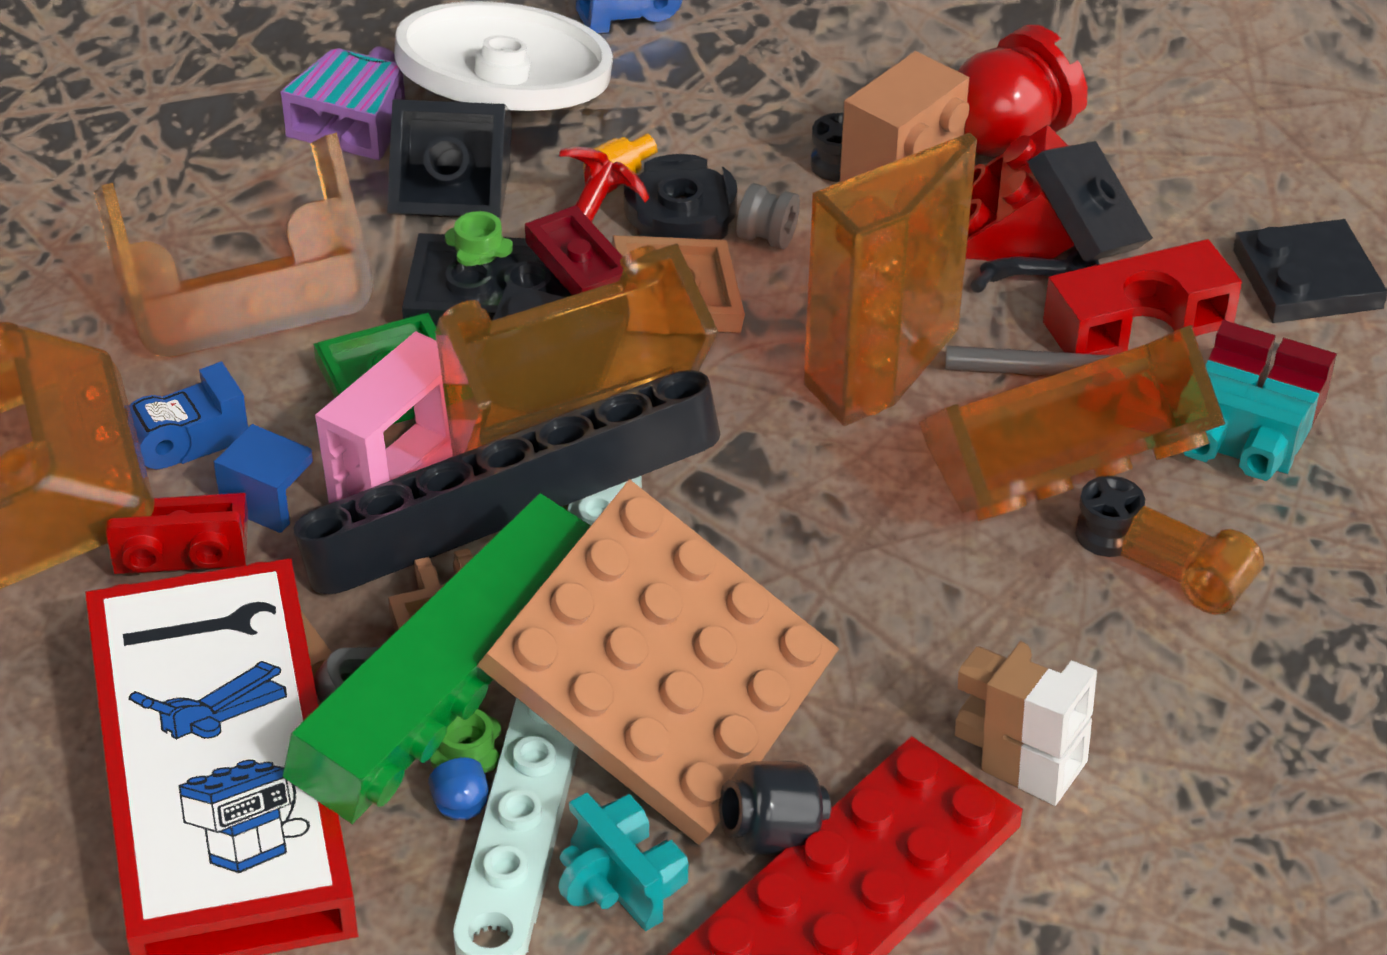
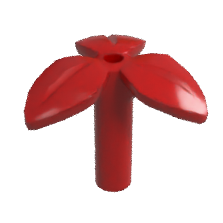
M566 147L560 150L559 157H571L586 164L584 169L585 187L575 205L591 222L606 194L612 192L621 184L633 189L641 196L645 203L649 199V194L643 182L633 170L621 162L616 161L613 163L604 152L589 147Z

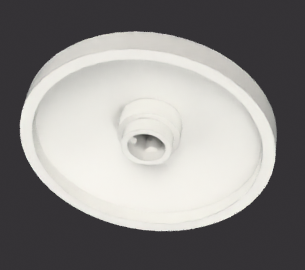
M485 1L446 3L412 13L397 27L394 58L399 69L409 79L427 90L460 102L506 104L509 110L518 111L566 108L597 97L607 88L610 82L613 59L612 50L608 43L598 33L573 19L534 7Z

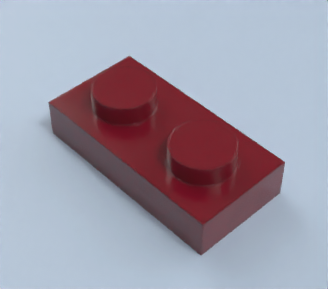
M577 205L524 223L525 242L577 301L594 304L635 288V269Z

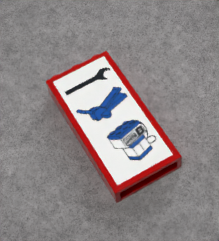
M292 559L254 562L245 566L202 573H186L177 577L134 584H118L109 588L85 591L124 921L130 955H266L359 937L354 895L339 814L330 810L283 778L291 733L319 707Z

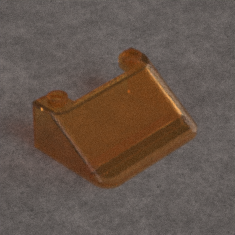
M678 243L657 250L654 246L647 245L630 251L620 260L623 272L617 282L491 321L487 310L481 308L480 303L476 300L465 301L448 309L439 318L436 328V340L453 457L665 375L686 370L699 371L718 334V330Z

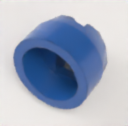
M456 758L446 761L436 767L428 778L433 801L440 812L448 818L468 820L480 814L487 803L488 782L482 765L475 759Z

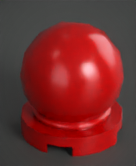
M1024 25L1001 39L997 48L976 53L960 67L958 72L969 77L967 96L969 114L965 122L963 144L975 154L997 158L1017 138L1023 135L1030 136L1046 125L1056 133L1072 124L1076 115L1085 110L1088 87L1082 66L1078 60L1069 64L1064 53L1054 44L1062 39L1057 33L1041 25Z

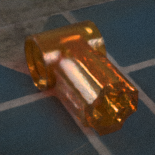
M1143 506L1133 518L1130 529L1123 539L1121 556L1181 583V588L1186 598L1201 611L1212 615H1223L1229 612L1264 567V555L1260 547L1243 532L1226 529L1219 531L1212 537L1146 506Z

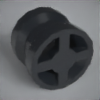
M831 113L821 116L814 122L812 127V141L816 146L811 153L812 171L817 176L833 182H840L844 113Z
M1111 475L1100 476L1090 480L1082 488L1079 506L1081 513L1078 516L1075 532L1078 542L1086 550L1105 557L1122 556L1131 552L1138 545L1141 525L1139 520L1143 516L1146 500L1143 491L1134 482L1123 477Z

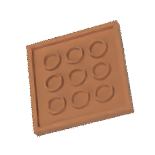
M629 479L477 666L700 845L712 833L720 821L719 798L721 797L720 793L725 782L732 779L741 765L752 761H762L839 648Z

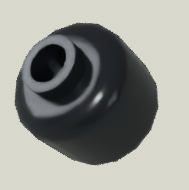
M752 761L741 765L732 779L725 782L720 793L721 797L719 798V818L723 831L727 836L734 839L741 850L750 855H779L786 848L805 845L810 835L820 831L822 820L829 819L831 813V803L827 789L819 785L812 769L799 761Z

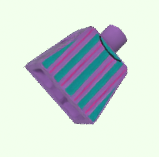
M375 47L368 55L339 48L327 52L281 91L286 137L380 161L391 139L392 99L405 100L403 72L396 64L394 53L385 47Z

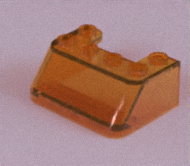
M1190 325L1145 345L961 407L958 404L946 407L919 421V425L926 445L961 512L965 513L975 510L978 521L1028 506L1024 496L1026 492L1034 490L1039 501L1072 490L1074 486L1071 476L1091 469L1094 470L1096 478L1100 476H1113L1134 468L1130 459L1132 455L1152 449L1156 460H1160L1207 445L1210 442L1206 431L1225 425V421L1195 334Z

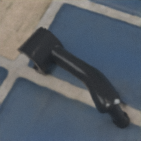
M1078 251L1072 252L1064 260L1021 256L994 259L981 265V274L971 282V288L974 292L979 293L986 288L989 282H997L1011 276H1053L1100 264L1098 259L1090 262L1083 261Z

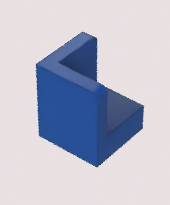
M251 424L214 461L218 493H246L248 520L282 533L290 524L286 489L313 462L312 449Z

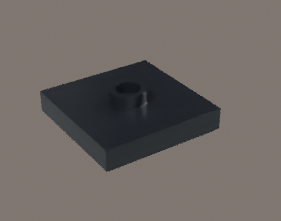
M1096 141L1045 150L1028 161L1029 168L1083 261L1090 262L1132 251L1153 239Z

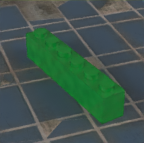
M541 493L538 494L291 733L283 778L330 810L339 814L340 817L351 824L372 804L378 807L385 805L399 788L404 777V771L416 759L421 763L429 760L441 745L446 735L447 727L458 716L463 720L468 719L480 706L487 693L488 685L494 679L477 665L591 525Z

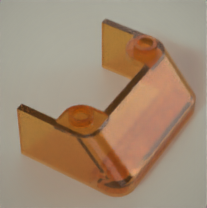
M337 133L325 135L311 143L325 199L304 204L291 214L286 227L291 255L179 281L174 260L164 247L148 241L129 244L114 183L101 185L94 191L118 286L141 344L149 352L161 357L180 356L353 314L368 304L373 294L374 281Z
M0 322V414L25 404L33 441L21 447L10 449L0 456V589L107 544V520L111 518L151 516L154 509V497L123 380L108 352L97 347L11 322Z

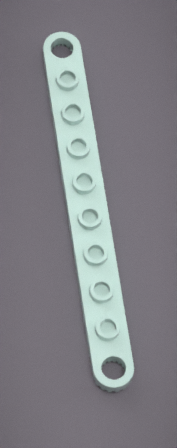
M642 476L631 479L642 488ZM627 481L570 503L567 511L592 525ZM516 698L454 925L456 955H526L528 953L533 926L537 920L579 748L518 698ZM488 926H492V930H497L499 926L501 932L507 930L508 936L511 937L505 944L495 948L481 947L473 942L474 934H480V928L484 932L488 931Z

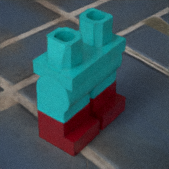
M1223 320L1217 331L1214 348L1208 361L1189 392L1180 441L1184 442V455L1203 462L1215 459L1217 453L1240 459L1239 467L1245 475L1264 481L1269 480L1276 471L1288 474L1295 455L1299 452L1326 402L1337 353L1283 337L1276 351L1274 365L1268 375L1276 335Z

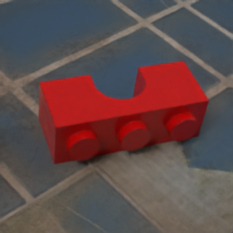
M1205 239L1049 276L1043 323L1064 353L1118 356L1128 353L1133 317L1148 316L1160 319L1170 325L1181 340L1218 331L1223 320L1235 323L1242 280L1211 241Z

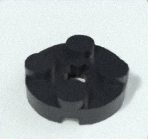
M669 154L652 158L644 162V172L637 175L643 182L649 194V199L645 203L638 193L624 185L625 215L628 221L638 229V236L722 240L728 235L729 223L734 219L737 212V183L734 176L723 166L722 175L716 170L707 168L708 159L697 155ZM684 196L685 199H675L674 197Z

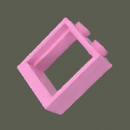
M415 331L315 414L329 504L475 449L464 353ZM414 406L416 423L385 449L383 432Z

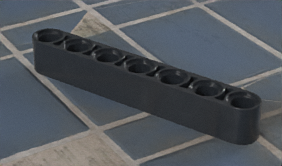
M686 370L674 372L303 515L296 522L293 529L311 588L322 594H337L412 566L414 565V560L426 557L432 558L501 531L540 493L562 507L711 448L719 441L721 434L710 381L707 375L699 371Z

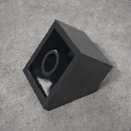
M392 99L387 213L461 217L469 212L483 211L501 218L510 171L512 113L506 104Z

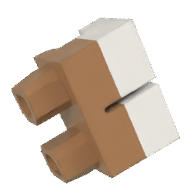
M1022 641L1017 644L1008 657H1004L981 646H976L961 665L958 672L957 689L971 695L960 708L956 718L955 736L983 748L981 771L1056 806L1088 761L1092 724L1090 717L1093 714L1097 670L1071 660L1062 673L1056 672L1031 662V649Z

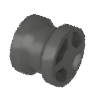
M756 183L749 185L738 213V237L748 241H753L759 237L767 239L772 247L782 250L787 248L798 222L800 211L799 195L788 191L776 195L769 193L764 185Z

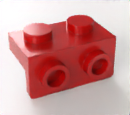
M246 493L115 500L114 518L107 520L106 535L114 574L239 567L246 565L248 530Z

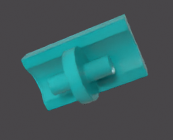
M587 792L570 801L569 811L577 818L578 824L571 838V846L567 847L560 855V861L566 867L559 881L558 888L561 895L573 906H585L596 901L602 909L610 908L618 900L645 932L663 922V900L688 883L689 862L687 856L672 840H664L643 853L635 846L649 837V820L644 809L630 794L601 807Z

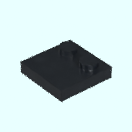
M1346 219L1236 232L1233 251L1272 323L1384 309L1387 289Z

